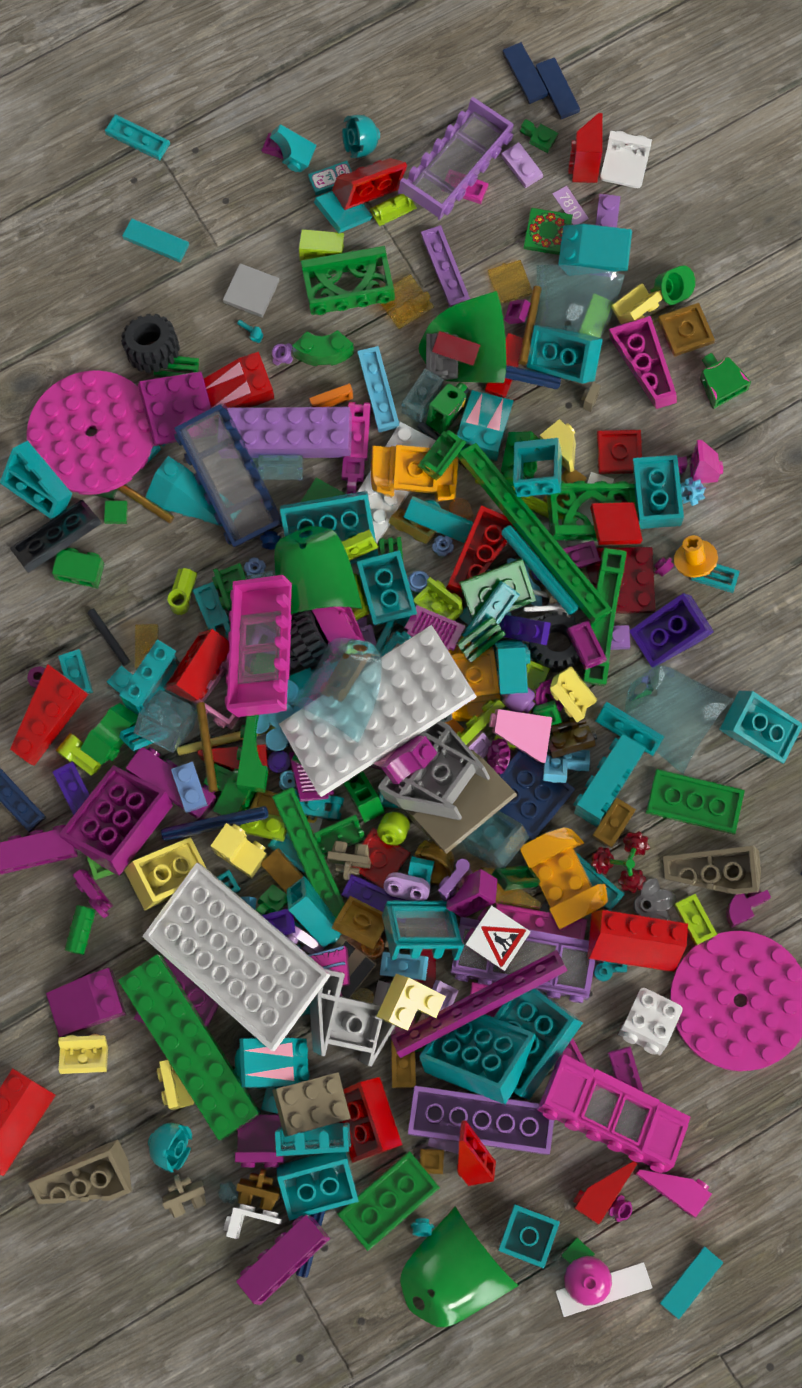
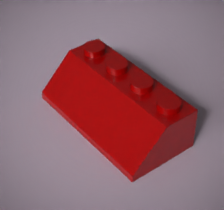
M607 910L592 912L588 959L675 972L686 949L688 924Z
M13 1068L0 1087L1 1176L6 1174L56 1096L45 1087Z

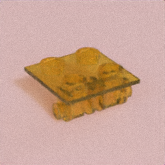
M411 274L393 285L395 300L381 304L398 329L403 328L434 308V305L429 300L431 299L427 291L423 292Z

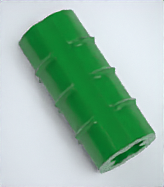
M76 905L65 951L80 955L85 954L91 927L94 922L95 909Z

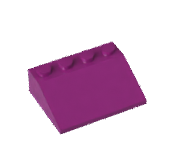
M113 765L63 828L59 836L103 868L120 876L172 808L173 804L166 791Z

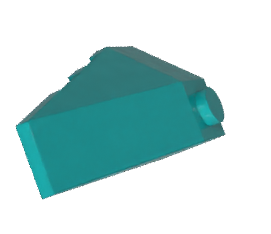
M168 456L155 472L145 498L167 512L172 511L183 514L186 517L191 516L202 519L204 522L219 525L214 517L216 511L213 505H209L204 497L206 491L203 485L197 483L192 471ZM220 494L226 508L235 505ZM241 509L230 515L233 522L242 512Z

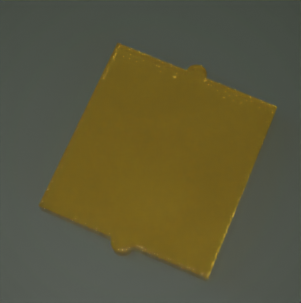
M521 260L508 264L502 263V266L487 270L494 291H497L501 304L512 300L516 301L518 298L532 294V288Z

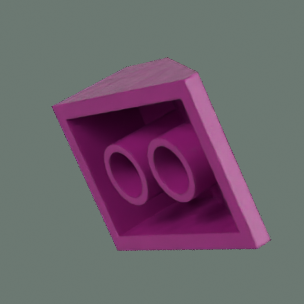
M110 968L86 975L46 993L59 1037L126 1015L114 973Z

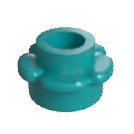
M426 1218L415 1219V1223L411 1224L412 1234L418 1237L431 1236L434 1225L429 1224V1219Z

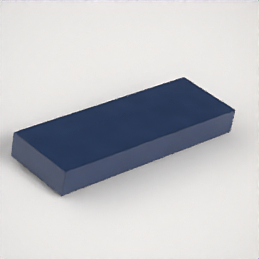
M522 42L503 49L502 54L528 103L531 104L548 97V91Z
M555 57L536 64L535 68L548 91V95L560 120L579 113L580 107Z
M0 768V802L30 833L47 817Z

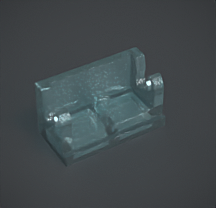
M259 455L258 471L263 480H303L304 458L302 455Z

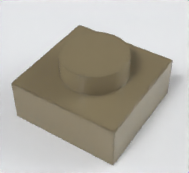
M593 382L590 389H585L581 399L584 401L583 409L589 412L592 411L599 396L601 385Z

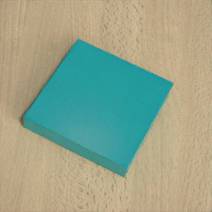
M333 191L316 197L314 200V204L338 234L368 222L372 218V214L364 204L344 210Z

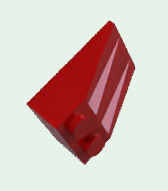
M259 351L238 358L204 378L211 408L219 404H225L227 408H251L275 399L273 388ZM214 416V420L219 419V416Z

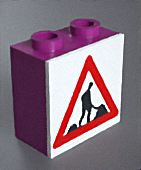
M491 905L489 910L484 908L477 920L480 923L477 928H471L464 939L467 940L465 946L505 972L531 931Z

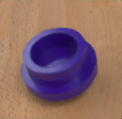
M284 751L273 752L268 758L269 768L275 773L287 771L290 767L288 754Z

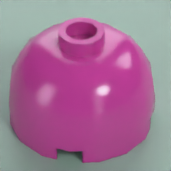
M592 1256L580 1257L569 1264L564 1275L565 1288L568 1295L575 1302L585 1306L596 1305L604 1301L609 1295L612 1287V1275L608 1266L600 1259Z

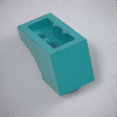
M280 124L272 131L270 138L278 144L282 151V163L287 165L290 170L300 173L308 167L317 145Z

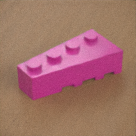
M651 316L609 329L610 340L655 409L677 403L676 391Z
M327 607L312 610L329 642L328 646L332 653L342 657L352 640L367 645L351 607Z

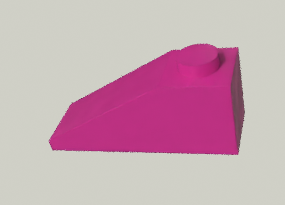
M697 440L689 463L690 475L693 481L700 479L701 483L718 482L720 474H723V462L719 461L718 453L703 440Z
M637 1170L635 1175L693 1218L697 1217L712 1195L708 1191L709 1186L700 1179L694 1181L689 1178L645 1170Z

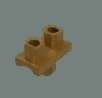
M262 1168L260 1174L251 1173L249 1179H240L236 1191H239L238 1203L251 1205L253 1195L262 1197L261 1209L272 1211L275 1202L278 1201L281 1195V1189L272 1185L274 1178L267 1177V1169Z

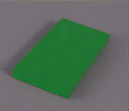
M656 769L646 814L735 835L745 790Z
M409 1151L358 1195L359 1202L348 1204L338 1213V1216L365 1249L369 1251L439 1190L440 1187Z

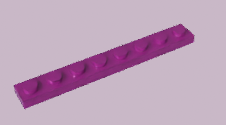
M555 950L439 1011L436 1018L429 1016L410 1026L408 1030L404 1029L391 1036L397 1054L401 1058L568 971L558 951Z

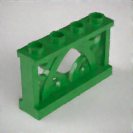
M385 246L301 261L311 315H324L328 312L345 311L355 307L363 308L378 303L386 304L395 300L394 286ZM377 266H383L384 275L375 273ZM350 271L352 275L363 280L351 292L334 285L341 278L343 272ZM316 277L319 284L311 288L310 278ZM373 279L382 280L385 283V287H380L379 283ZM322 288H325L321 292V297L324 295H327L329 297L316 299V292Z
M561 481V493L547 495L549 533L556 541H597L594 525L591 524L587 516L577 512V509L589 499L597 503H621V500L615 501L613 496H623L626 499V503L634 502L637 512L635 484H628L626 481H619L615 484H607L606 481L586 483L585 481L565 483ZM558 495H567L569 497L568 501L561 500L565 506L570 507L569 509L559 506L556 501ZM558 512L565 514L562 525L558 523ZM581 519L583 521V525H577L576 521Z

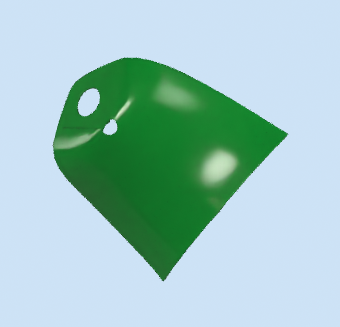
M497 291L456 304L440 313L429 324L418 348L425 364L427 334L438 333L439 330L480 344L474 365L458 361V378L444 381L504 383L506 376V337L501 303Z
M308 526L281 538L277 542L274 552L275 576L283 575L292 583L291 614L327 607L362 609L348 555L340 538L332 529ZM306 531H312V532H313V533H312L310 536H308V537H304V538L299 537V535H300L301 533H303V532H306ZM306 543L307 545L304 549L299 547L300 544Z
M456 1206L432 1231V1235L428 1236L405 1264L400 1277L403 1295L409 1310L436 1327L454 1325L519 1286L504 1272L480 1243ZM430 1289L434 1290V1297H431L427 1291ZM417 1296L423 1300L425 1304L423 1310H419L414 1306L413 1297Z

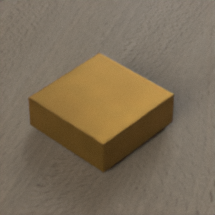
M420 1150V1164L429 1174H443L444 1150Z

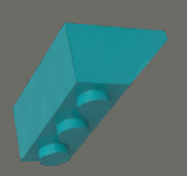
M346 1152L321 1153L281 1164L276 1168L289 1221L297 1219L302 1215H311L359 1202Z

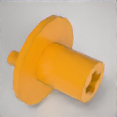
M695 535L686 537L682 543L683 545L676 550L674 555V565L678 572L693 578L710 574L718 561L715 547Z

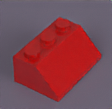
M603 113L596 114L576 132V140L571 141L568 174H572V182H598L602 157Z
M392 158L383 161L378 160L370 166L359 167L348 174H340L335 180L332 191L344 210L397 191L407 164Z
M213 629L200 632L164 686V689L189 701L203 699L209 690L207 688L209 682L217 678L220 673L218 668L222 662L225 663L227 661V655L230 651L229 640Z
M380 1077L362 1081L343 1089L351 1119L340 1121L339 1123L350 1124L351 1147H349V1155L352 1163L402 1145Z

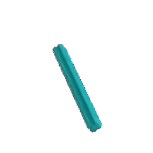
M510 525L504 528L501 533L502 536L569 615L578 610L577 603L514 528Z

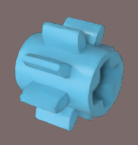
M690 477L680 484L683 504L690 501V504L694 506L698 504V501L705 499L703 494L706 487L703 486L700 479L693 481V478Z

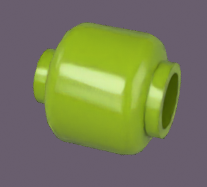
M400 812L386 813L378 826V836L386 844L400 845L404 842L409 832L410 822Z

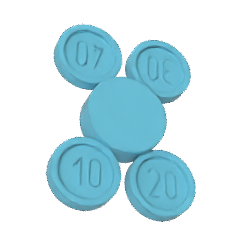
M288 680L287 711L259 715L257 734L266 732L270 724L275 727L267 733L265 738L266 745L273 751H281L288 744V739L279 723L314 701L311 698L303 697L296 701L294 707L289 704L296 700L299 694L297 684L291 680Z

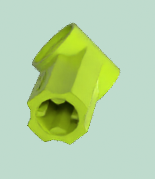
M178 569L172 591L168 595L167 600L171 611L176 615H183L190 608L189 601L197 579V573L191 569ZM178 599L184 600L180 605L174 604Z
M69 733L56 749V752L67 761H73L92 776L99 770L101 764L80 750L83 742Z

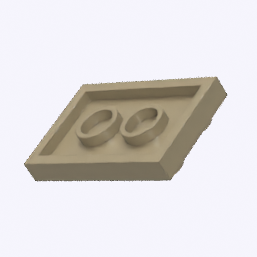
M339 1073L272 1090L284 1137L351 1119Z

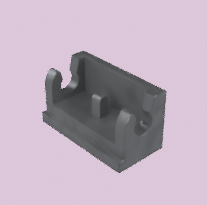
M437 333L427 334L426 377L435 381L457 379L458 360L432 352Z

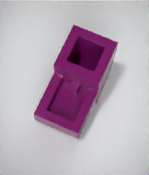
M759 889V892L748 893L747 899L744 894L735 895L728 904L726 911L730 928L752 919L755 916L752 908L771 899L768 890L761 892Z

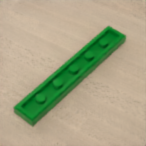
M291 787L273 795L272 798L310 884L335 918H337L345 904L294 788Z

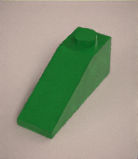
M363 771L343 783L364 823L385 813L378 795Z

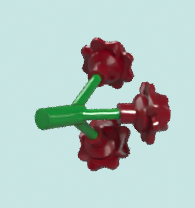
M640 831L636 833L628 832L627 837L623 838L625 851H630L628 859L624 861L615 860L609 848L599 847L597 852L592 855V866L596 869L597 874H607L614 864L623 865L627 868V871L623 870L621 872L618 884L622 885L621 889L623 891L628 890L631 893H635L637 889H643V883L646 881L642 870L633 869L635 866L633 857L635 855H645L646 850L650 849L648 837L643 836Z

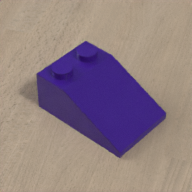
M682 593L629 630L652 668L693 647L714 633L693 597Z

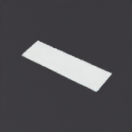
M644 1262L612 1272L610 1293L604 1301L596 1305L585 1306L579 1304L568 1295L566 1288L557 1290L556 1294L563 1316L566 1317L652 1289Z

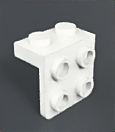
M610 131L600 176L601 180L640 188L644 178L652 139H647L641 135H629L623 131Z
M641 988L618 1035L622 1036L628 1043H636L644 1047V1050L650 1054L661 1055L670 1040L683 1008L681 1005L655 992Z
M240 1204L239 1208H233L231 1216H227L224 1231H227V1237L238 1239L245 1215L281 1224L282 1219L278 1218L279 1213L263 1210V1214L255 1212L256 1207Z

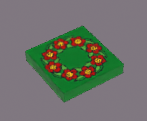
M531 208L524 249L560 255L563 226L571 225L573 214Z

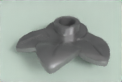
M650 879L643 884L640 896L634 900L633 908L639 916L670 921L666 910L674 905L676 896L671 891L660 890L658 879ZM643 902L648 904V909L643 907Z

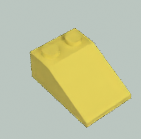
M189 837L132 861L124 871L144 910H147L169 900L196 863H200L205 868L206 866L194 842Z

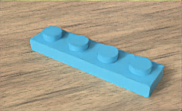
M379 346L358 351V357L378 432L396 429L400 425Z

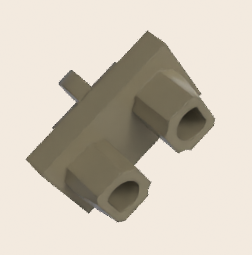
M335 841L332 852L328 851L327 859H329V863L339 864L336 866V872L344 873V880H349L351 874L359 875L360 869L354 867L370 869L371 860L369 858L368 845L356 844L355 854L352 855L346 854L347 843Z
M178 1174L174 1176L175 1183L167 1186L170 1193L162 1196L165 1210L169 1209L174 1218L186 1213L183 1202L191 1199L194 1209L206 1205L205 1186L202 1179L192 1183L190 1177L181 1180Z

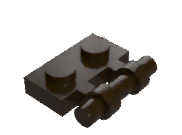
M569 717L568 720L551 726L550 735L552 734V736L549 737L548 750L552 759L596 746L589 726L579 728V726L586 724L585 717L579 722H576L573 717ZM571 729L570 731L560 733L561 731Z

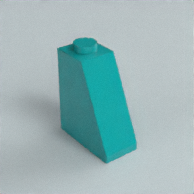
M302 877L286 889L288 910L323 948L328 944L335 943L341 935L340 932L332 929L336 918L306 877Z

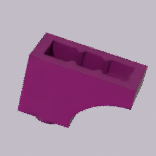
M416 736L398 747L381 768L393 784H400L411 773L424 769L435 757L437 751L426 736Z
M482 869L466 876L460 890L451 899L447 900L446 909L460 917H467L496 903L497 878Z

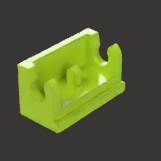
M302 229L299 245L300 261L343 253L344 233L338 234V232Z

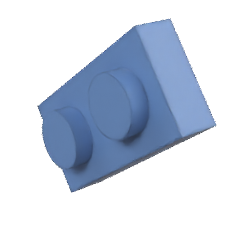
M193 762L171 769L185 812L188 813L208 806Z

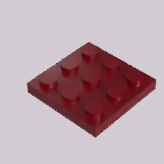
M596 548L601 559V553L604 548ZM608 548L627 551L616 614L655 613L653 548ZM600 563L586 567L590 582L595 589Z

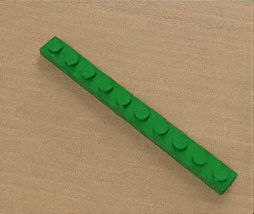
M474 443L460 451L457 456L590 621L595 623L610 614L612 608L522 498L517 497L514 488L478 444Z

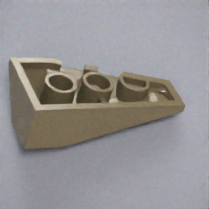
M754 846L663 856L666 880L735 895L759 892L761 877L759 850Z
M118 1139L100 1146L28 1183L38 1204L66 1203V1201L73 1200L89 1202L92 1199L110 1201L132 1191L129 1162Z

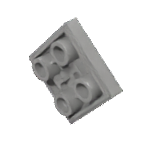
M240 263L223 298V303L263 318L278 286L279 278Z

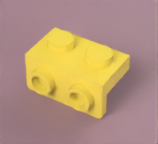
M639 284L612 304L611 308L621 324L633 322L644 318L643 314L646 311L651 312L659 306L658 302L663 299L662 293L659 290L649 294L644 284Z
M568 667L553 677L550 686L552 696L556 700H560L569 717H573L576 722L584 719L586 709L595 704L597 698L572 667Z
M92 1034L90 1036L78 1037L69 1035L59 1037L60 1074L107 1072L108 1045L104 1035Z
M168 1060L160 1061V1068H157L159 1082L164 1083L165 1091L161 1092L164 1106L168 1105L169 1109L174 1110L194 1105L192 1097Z

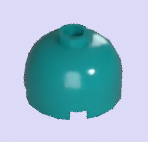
M365 115L347 116L344 119V122H347L346 128H342V138L346 152L351 151V158L368 156L375 150L380 139L379 128L376 127L372 119Z
M166 1123L157 1128L148 1139L151 1160L163 1170L174 1172L173 1169L179 1170L186 1162L191 1147H187L188 1139L192 1140L191 1129L179 1123Z

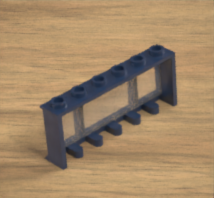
M219 404L174 427L176 431L174 437L180 446L183 445L186 451L184 457L190 466L193 465L196 471L194 477L199 485H203L206 491L204 497L209 505H213L216 511L214 517L219 525H223L226 531L224 537L229 545L232 544L233 547H238L282 524L281 515L225 404Z

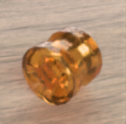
M379 938L374 949L361 944L363 954L369 959L381 957L384 952L382 938Z

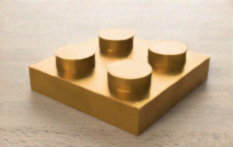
M699 303L661 315L658 318L674 357L714 344L715 342Z
M350 896L334 921L332 929L374 949L385 929L382 918L383 912Z

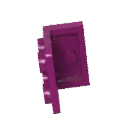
M259 1115L238 1129L235 1162L241 1163L242 1168H254L255 1163H265L264 1167L277 1168L279 1163H285V1156H276L275 1131L278 1127H282L279 1115Z

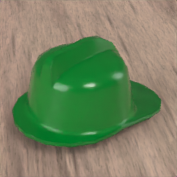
M685 265L670 269L656 277L654 288L650 289V291L653 293L661 290L663 297L661 301L669 305L684 301L694 292V273L690 267Z

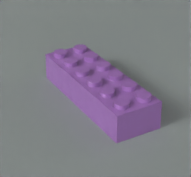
M350 407L227 408L252 458H343L351 456L352 414ZM220 418L218 443L229 438ZM233 444L218 451L221 458H239Z
M414 1086L408 1135L459 1142L461 1122L466 1120L484 1146L550 1155L554 1120L547 1119L543 1116V1113L537 1111L538 1103L508 1099L504 1105L482 1095Z

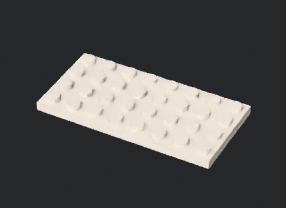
M431 625L364 668L342 702L335 700L333 696L327 697L322 695L279 723L314 788L322 797L477 696Z
M200 863L194 865L142 936L271 1051L277 1049L331 976L330 973Z

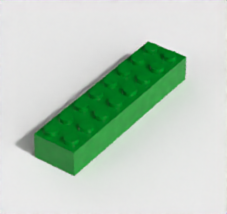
M155 955L118 980L218 1140H223L262 1114L247 1089L242 1087L239 1076L161 955Z

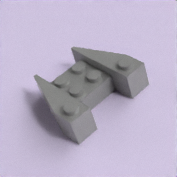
M440 720L419 734V736H426L437 751V754L424 769L415 771L410 779H403L400 784H393L386 775L378 789L386 800L402 809L461 820L462 816L457 807L453 805L454 801L474 773L486 780H489L490 777L484 765L453 729Z
M324 968L331 976L310 1003L313 1052L325 1056L328 1044L360 1050L359 1062L372 1066L395 1027L376 1017L391 983L378 980L373 1003L341 997L340 992L345 974Z

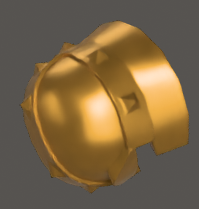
M424 840L417 848L415 855L417 858L434 861L430 885L439 886L446 876L450 877L452 875L454 856L452 851L446 854L432 840Z

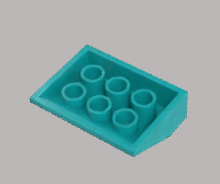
M367 491L280 506L285 536L308 526H318L332 529L338 535L341 542L370 529L376 541ZM312 531L303 532V533H301V534L299 535V537H301V538L308 537V536H310L313 532H312ZM300 544L299 547L304 549L307 544ZM372 550L350 560V564L379 556L378 550Z
M536 988L503 1004L494 1016L496 1019L528 1030L536 1035L517 1087L514 1090L517 1095L529 1100L583 1024L581 1020Z
M484 1014L428 1043L419 1057L425 1073L505 1105L517 1087L536 1035L533 1032Z

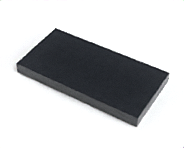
M82 499L11 546L10 550L27 573H29L102 523Z

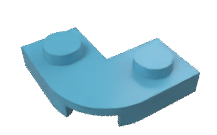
M581 750L552 759L551 755H547L546 763H544L543 781L566 783L567 769L589 771L590 750Z

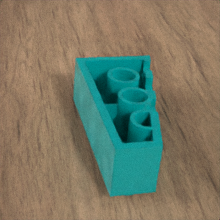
M622 734L620 739L615 737L609 747L611 753L607 758L603 756L597 766L600 770L596 776L591 775L585 785L587 790L583 795L579 794L573 804L576 807L574 814L593 826L598 827L646 748Z

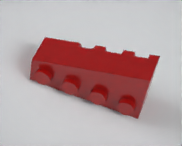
M481 505L446 586L447 591L455 593L464 599L459 582L486 572L508 543L501 534L502 530L510 525L517 532L505 515Z
M47 664L10 750L27 763L35 766L89 694Z

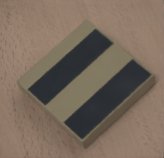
M340 936L331 949L342 946L347 947L350 985L342 987L341 993L342 997L351 999L377 964Z

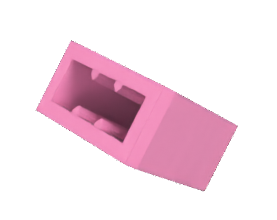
M495 709V714L491 713L489 727H493V733L537 762L546 763L552 717Z

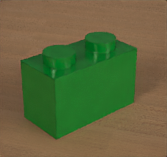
M66 548L57 553L52 574L55 580L98 589L105 564L102 557L96 553L87 552V554H82L76 549Z

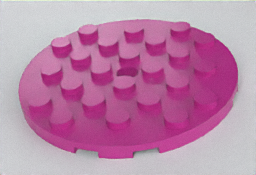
M107 371L79 372L53 384L35 404L27 426V440L67 488L81 495L109 492L131 481L132 477L140 469H143L148 462V457L154 445L139 387L127 378ZM90 427L96 428L97 433L94 436L89 437L86 435Z
M728 931L719 933L695 946L682 959L671 984L670 1000L682 1006L683 1010L675 1027L684 1043L699 1058L725 1070L753 1071L780 1061L798 1044L802 1038V969L796 959L782 945L758 933ZM737 994L746 997V1005L744 1007L735 1005L734 997Z

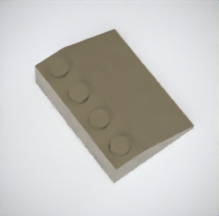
M472 749V753L484 765L490 779L486 780L474 773L454 801L453 805L457 807L462 816L461 820L405 810L413 824L446 854L517 796L515 791L494 769Z

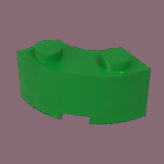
M338 330L326 336H316L307 331L292 345L293 356L299 361L312 366L337 365L346 361L354 354L353 343Z
M121 703L111 707L101 722L89 732L80 750L101 765L108 760L113 761L119 754V749L125 743L119 737L120 732L138 725L141 717Z

